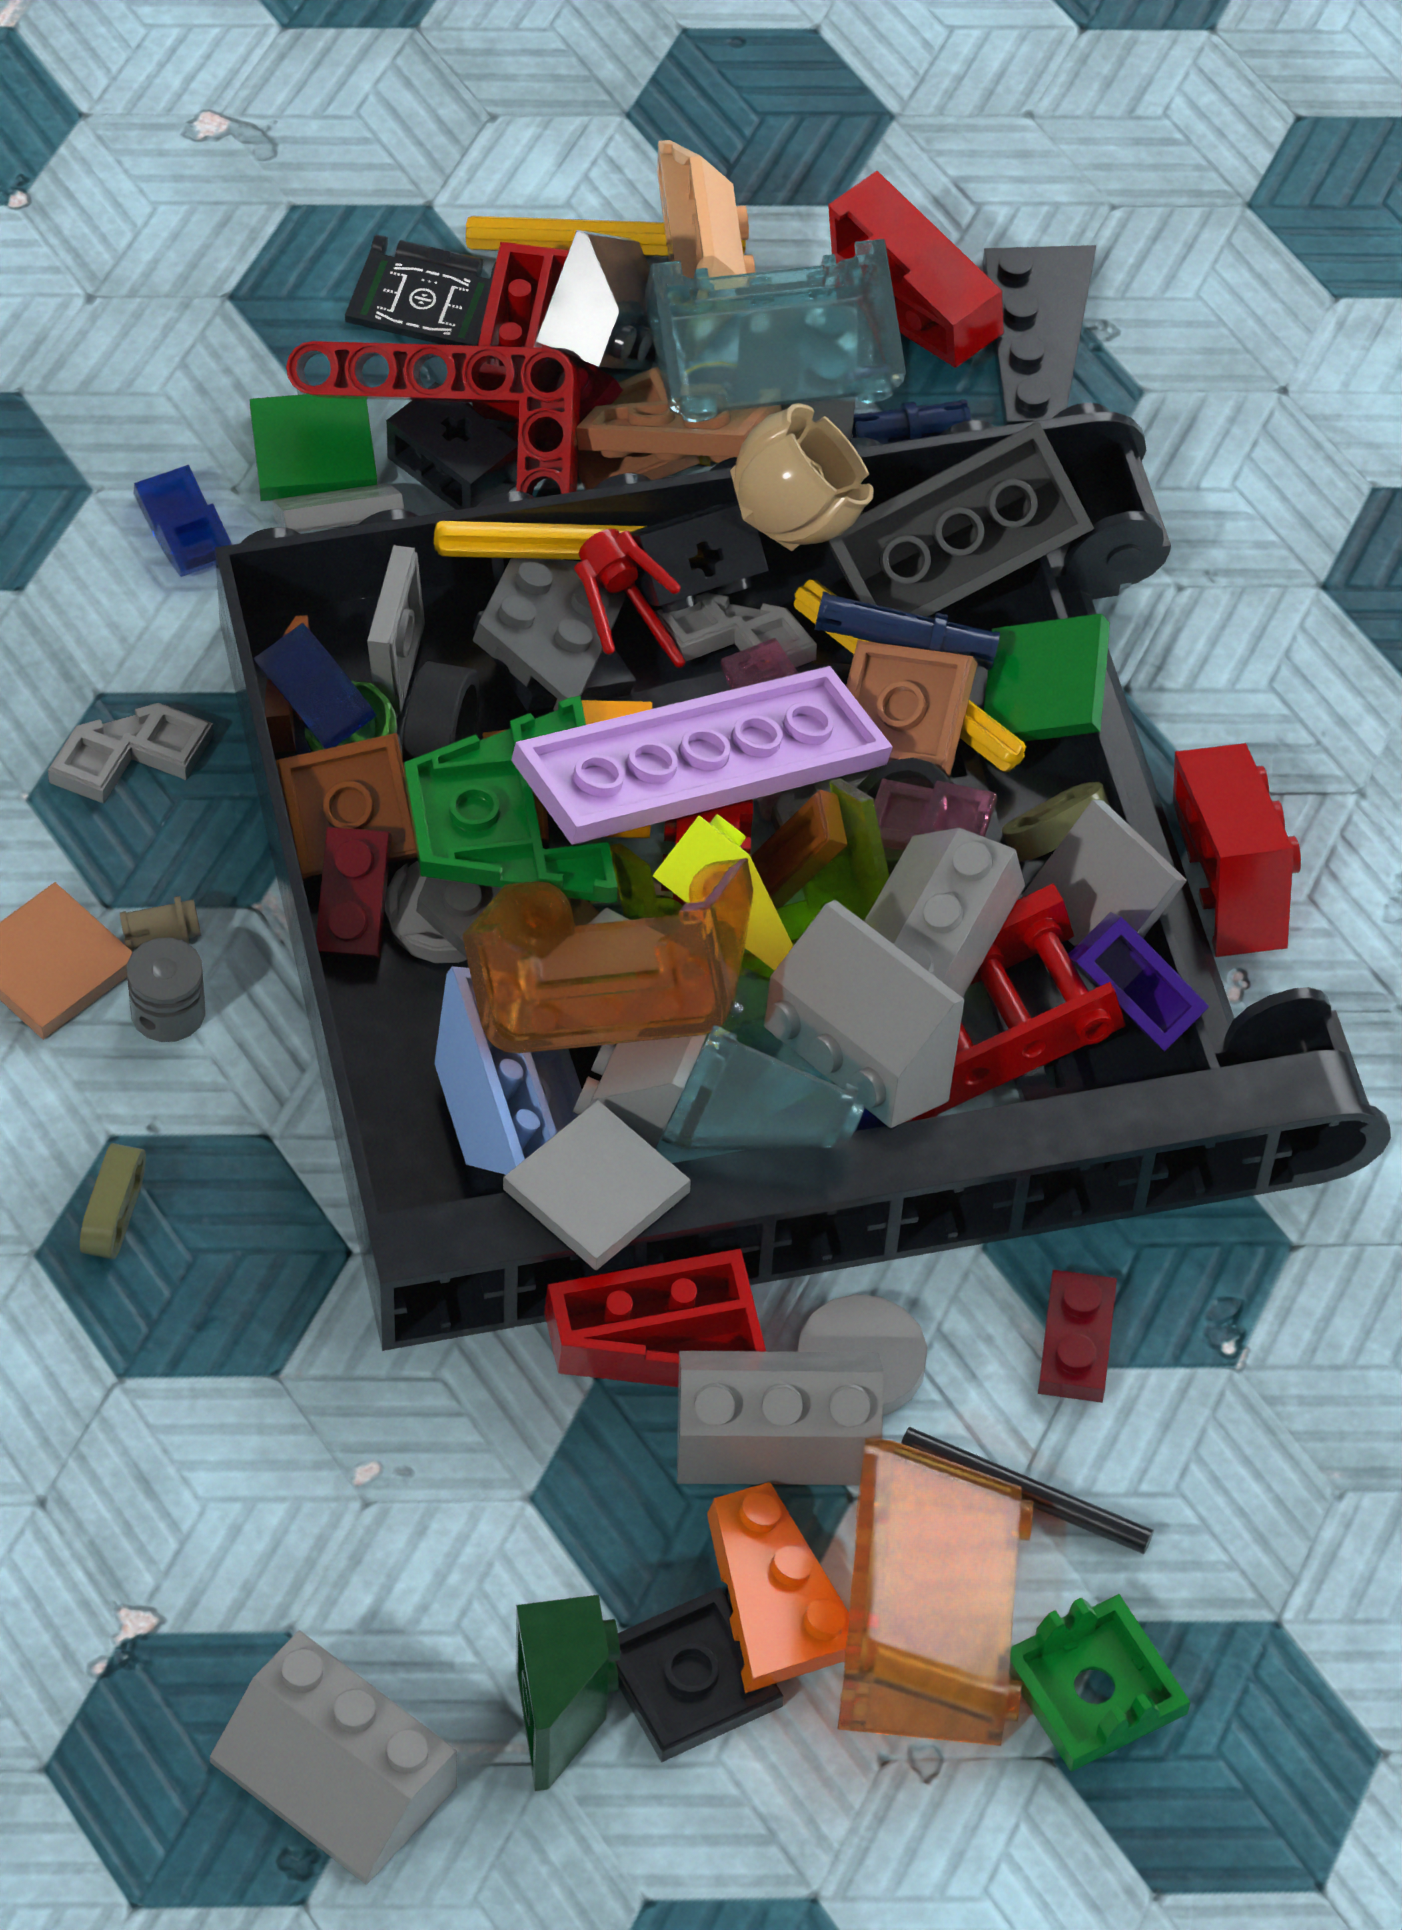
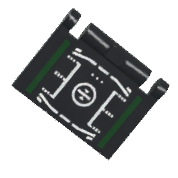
M376 234L346 310L345 322L441 345L478 346L496 262L492 268L490 279L480 277L483 268V259L403 240L399 241L395 257L385 255L388 247V237Z

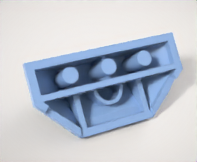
M452 966L446 974L434 1064L466 1165L507 1175L579 1116L572 1111L582 1088L566 1042L538 1009L525 1003L523 997L516 992L519 986L507 972Z

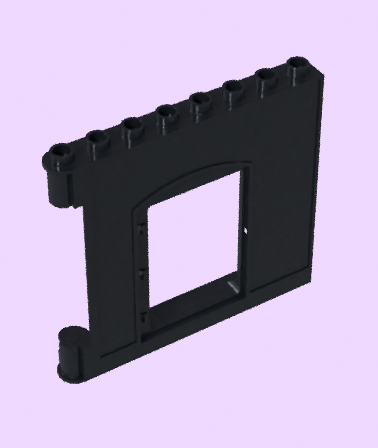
M1081 403L1060 411L1052 419L995 427L986 421L970 420L947 428L939 436L883 445L870 438H853L848 440L860 455L869 472V475L861 484H870L873 486L874 491L873 499L864 507L861 512L862 514L1036 422L1041 424L1094 529L928 616L935 618L936 613L947 615L948 622L992 632L993 628L1097 614L1093 599L1118 596L1120 584L1131 583L1132 585L1139 583L1153 575L1166 562L1171 550V543L1142 464L1147 451L1142 428L1131 417L1110 412L1107 407L1101 404ZM738 457L726 459L716 464L707 472L651 480L641 474L625 473L609 477L590 490L538 498L525 492L508 491L492 495L473 508L418 516L411 511L402 509L384 510L367 517L356 526L300 534L292 529L282 527L267 528L252 533L239 544L215 547L221 631L382 1351L546 1322L544 1312L548 1284L735 1249H741L750 1285L1321 1184L1346 1177L1366 1167L1381 1155L1391 1140L1390 1125L1387 1116L1376 1106L1369 1105L1336 1010H1331L1328 996L1321 990L1306 987L1275 993L1248 1006L1234 1018L1187 880L1143 939L1210 1007L1165 1051L1122 1013L1126 1026L1112 1032L1103 1041L1096 1044H1087L1015 1078L1014 1082L1019 1094L1020 1103L905 1122L893 1128L882 1126L672 1163L691 1180L690 1193L598 1270H595L503 1189V1177L505 1174L466 1165L434 1063L446 974L452 966L477 968L468 959L458 963H433L412 956L395 941L387 924L386 913L384 914L380 959L319 954L316 931L322 879L303 883L276 760L312 752L305 739L306 711L313 700L293 702L296 751L274 753L265 716L267 680L276 649L285 631L295 616L308 615L314 651L316 695L321 690L341 681H366L373 684L367 640L392 549L396 545L415 548V552H417L425 626L402 712L396 718L397 735L400 738L402 753L408 703L419 670L427 661L470 668L477 671L480 680V707L476 735L479 740H482L484 732L510 729L511 720L531 713L536 719L554 712V707L527 711L493 658L473 641L475 631L472 627L478 612L485 611L511 558L441 556L434 548L436 524L440 521L650 526L728 500H738L730 470L736 465ZM758 530L769 571L750 576L751 587L723 596L729 597V604L759 610L762 604L787 608L817 644L816 660L763 679L734 643L686 661L683 667L678 668L662 649L627 597L611 631L615 650L636 681L630 695L596 701L652 702V709L828 666H831L846 686L854 654L825 631L814 630L815 623L794 607V594L808 580L814 579L836 596L855 601L858 600L826 541L816 544L799 545L791 551ZM689 562L690 567L695 568V563ZM713 588L695 595L697 596L705 592L717 594L716 588ZM650 605L653 611L662 609L661 606ZM1109 648L1101 732L1025 741V757L1010 772L1001 771L959 738L955 754L958 777L953 778L952 774H950L948 778L964 795L970 811V832H976L980 836L1006 845L1001 832L1005 824L1069 788L1089 782H1100L1103 785L1111 808L1187 879ZM977 666L969 700L984 711L988 670ZM925 792L932 817H934L937 808V797L933 793ZM547 811L550 843H542L543 848L552 849L575 846V844L571 845ZM1055 850L1031 860L1019 861L1025 887L1018 899L1023 897L1025 890ZM418 857L390 863L387 887L397 870L406 863L409 867L418 861ZM1068 940L1062 942L1068 954L1075 948ZM1039 954L1004 969L1031 1018L1065 1003L1062 994ZM1075 966V968L1077 969V971H1078L1079 975L1081 976L1083 982L1085 983L1087 989H1088L1089 991H1091V990L1097 988V987ZM516 990V992L522 996L520 990ZM987 991L999 1033L1008 1030V1027ZM541 1012L566 1042L581 1088L583 1089L588 1076L600 1081L602 1075L591 1071V1068L602 1044ZM1054 1066L1056 1088H1050L1044 1067Z

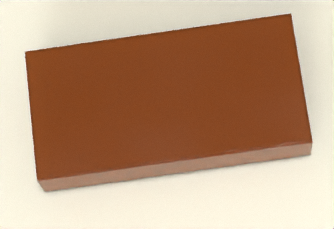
M820 789L750 856L776 911L783 907L848 845L838 795Z

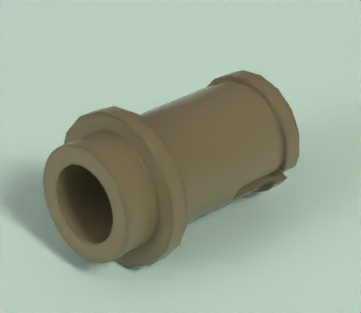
M181 896L174 897L175 903L127 913L126 911L120 912L126 946L131 951H134L141 944L155 938H175L190 944L189 938L201 936L194 899L182 901Z

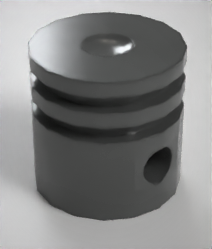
M155 938L141 944L132 952L127 963L131 1020L140 1033L149 1039L159 1042H176L191 1036L200 1028L205 1018L203 970L200 956L196 949L188 943L175 938Z

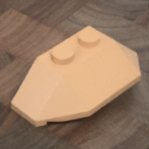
M671 140L658 141L657 177L683 367H694L745 312L746 290L756 288L755 263L752 254L743 255L741 240L749 239L748 214L746 205L736 206L733 183L702 156Z

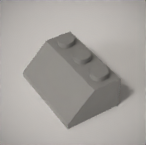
M960 827L912 836L864 922L963 998L1025 887L1016 849Z
M833 900L824 905L770 976L764 1027L815 1067L818 1072L825 1075L855 1099L862 1107L870 1111L888 1127L893 1128L949 1101L965 999L837 900Z
M724 960L697 966L690 975L630 1028L614 1046L609 1049L602 1045L591 1068V1071L602 1075V1077L598 1081L588 1076L572 1112L580 1115L599 1100L656 1149L685 1088L736 965Z
M679 1351L677 1484H764L771 1482V1484L876 1485L883 1428L884 1371L879 1353Z
M300 1630L253 1677L210 1755L211 1764L366 1885L457 1788V1750Z

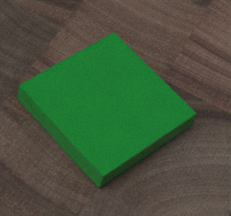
M309 394L249 399L260 501L377 485L367 399L321 398Z
M1102 613L992 629V632H1000L992 670H988L984 712L1023 742L1101 732L1110 622Z

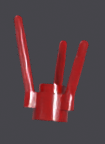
M606 529L591 536L581 546L578 553L581 562L574 566V570L584 585L604 653L612 654L615 651V646L598 586L606 588L610 593L624 590L673 664L678 668L685 665L684 657L635 584V580L638 577L637 564L673 594L680 592L681 587L679 583L638 546L629 531L620 533L616 529Z

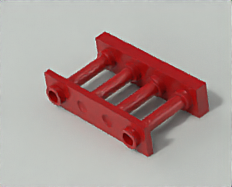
M1054 883L1016 901L970 984L972 985L979 981L983 982L1008 1030L974 1045L961 1022L949 1101L906 1122L937 1117L942 1112L1087 1044L1099 1043L1112 1032L1126 1026L1115 989L1111 982L1089 991L1062 945V942L1075 936L1064 900ZM1039 954L1062 994L1065 1003L1031 1018L1004 969Z

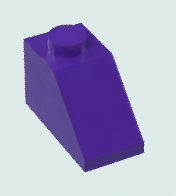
M1112 912L1068 954L1073 964L1096 987L1111 982L1115 989L1121 1012L1163 1051L1173 1044L1210 1007L1121 916Z

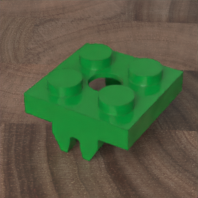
M1120 1594L1093 1607L1083 1598H1079L1072 1603L1066 1616L1061 1618L1056 1610L1048 1613L1037 1627L1034 1636L1003 1650L1001 1664L1071 1772L1188 1714L1190 1700ZM1088 1670L1101 1671L1112 1680L1114 1693L1106 1702L1099 1704L1088 1703L1076 1693L1074 1686L1076 1678Z

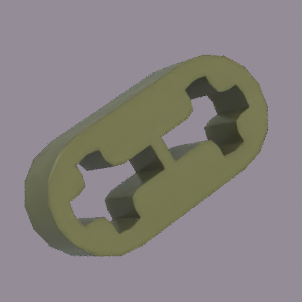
M1089 782L1074 786L1005 824L1001 831L1006 845L1016 849L1019 861L1031 860L1055 850L1092 800H1103L1110 806L1102 783Z
M111 1143L108 1147L84 1215L80 1235L81 1253L108 1259H115L117 1257L142 1186L146 1165V1152L144 1149Z

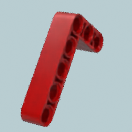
M311 341L302 343L294 348L288 357L286 370L292 385L302 393L321 398L519 404L516 491L525 492L533 496L534 488L540 481L552 478L558 483L561 494L577 492L578 442L576 427L579 425L581 377L579 367L575 361L559 350L539 347ZM323 353L330 361V375L322 384L312 386L305 377V366L312 356ZM382 355L388 363L389 374L383 384L371 388L363 379V366L371 357ZM441 357L447 365V378L438 388L428 389L421 381V368L430 358ZM489 359H500L506 368L505 381L496 390L486 391L479 383V370L483 363ZM557 360L562 364L565 371L564 382L556 391L545 393L537 384V372L542 364L547 361ZM554 419L562 427V442L555 450L543 452L535 443V432L542 422Z

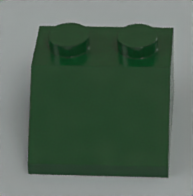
M599 1595L516 1605V1674L535 1791L548 1790L606 1720L607 1694L618 1692L619 1690L616 1661L620 1660V1646L615 1619L603 1620Z

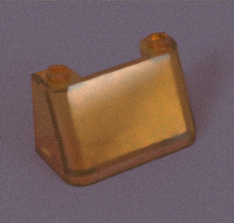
M748 859L717 861L707 864L700 869L693 877L689 886L690 903L684 904L679 911V915L575 926L572 908L567 896L558 887L548 882L538 881L506 884L462 935L480 1021L486 1038L495 1047L505 1052L528 1053L699 1036L715 1032L731 1014L736 1000L753 904V884Z
M865 1437L858 1491L855 1549L844 1655L843 1685L840 1695L837 1729L1001 1746L1005 1721L1018 1722L1021 1681L1010 1680L1009 1669L1018 1540L1030 1541L1033 1501L1022 1500L1021 1486L894 1440Z

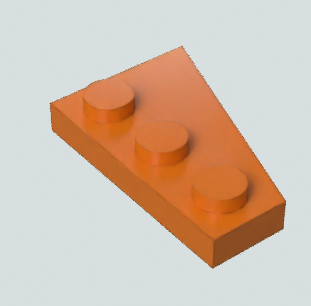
M771 1482L714 1498L707 1512L720 1578L721 1581L728 1585L733 1613L729 1620L734 1641H740L745 1665L741 1671L745 1693L859 1657L866 1644L865 1638Z

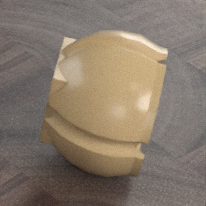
M801 403L792 404L785 410L770 414L757 424L742 443L736 465L730 470L743 520L791 551L799 545L821 543L841 535L856 522L864 507L873 499L874 492L873 486L870 484H861L869 475V472L851 442L827 417L824 416L814 422L812 419L814 414L813 408Z

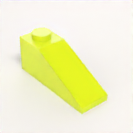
M718 814L715 815L710 823L701 816H698L652 876L775 971L792 949L793 944L750 855L739 847L746 839V836Z

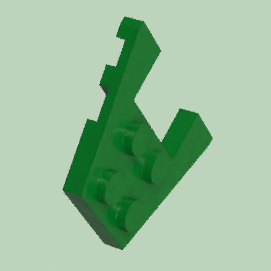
M581 696L570 697L558 702V710L536 719L529 713L511 720L510 729L485 739L479 740L475 734L404 762V778L422 877L603 903L617 902L618 887L609 842L544 849L533 791L511 761L515 743L518 741L586 725Z

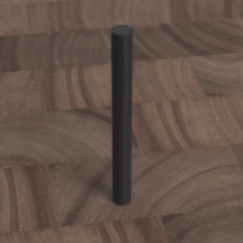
M908 1427L904 1434L899 1451L1141 1554H1145L1150 1544L1154 1530L912 1427Z

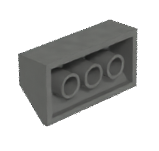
M1036 422L860 514L851 527L841 535L826 542L858 601L928 617L1093 530L1094 527L1041 424Z

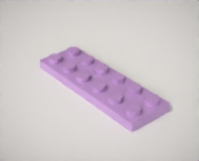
M831 666L518 741L515 743L511 761L571 845L887 765L893 746Z

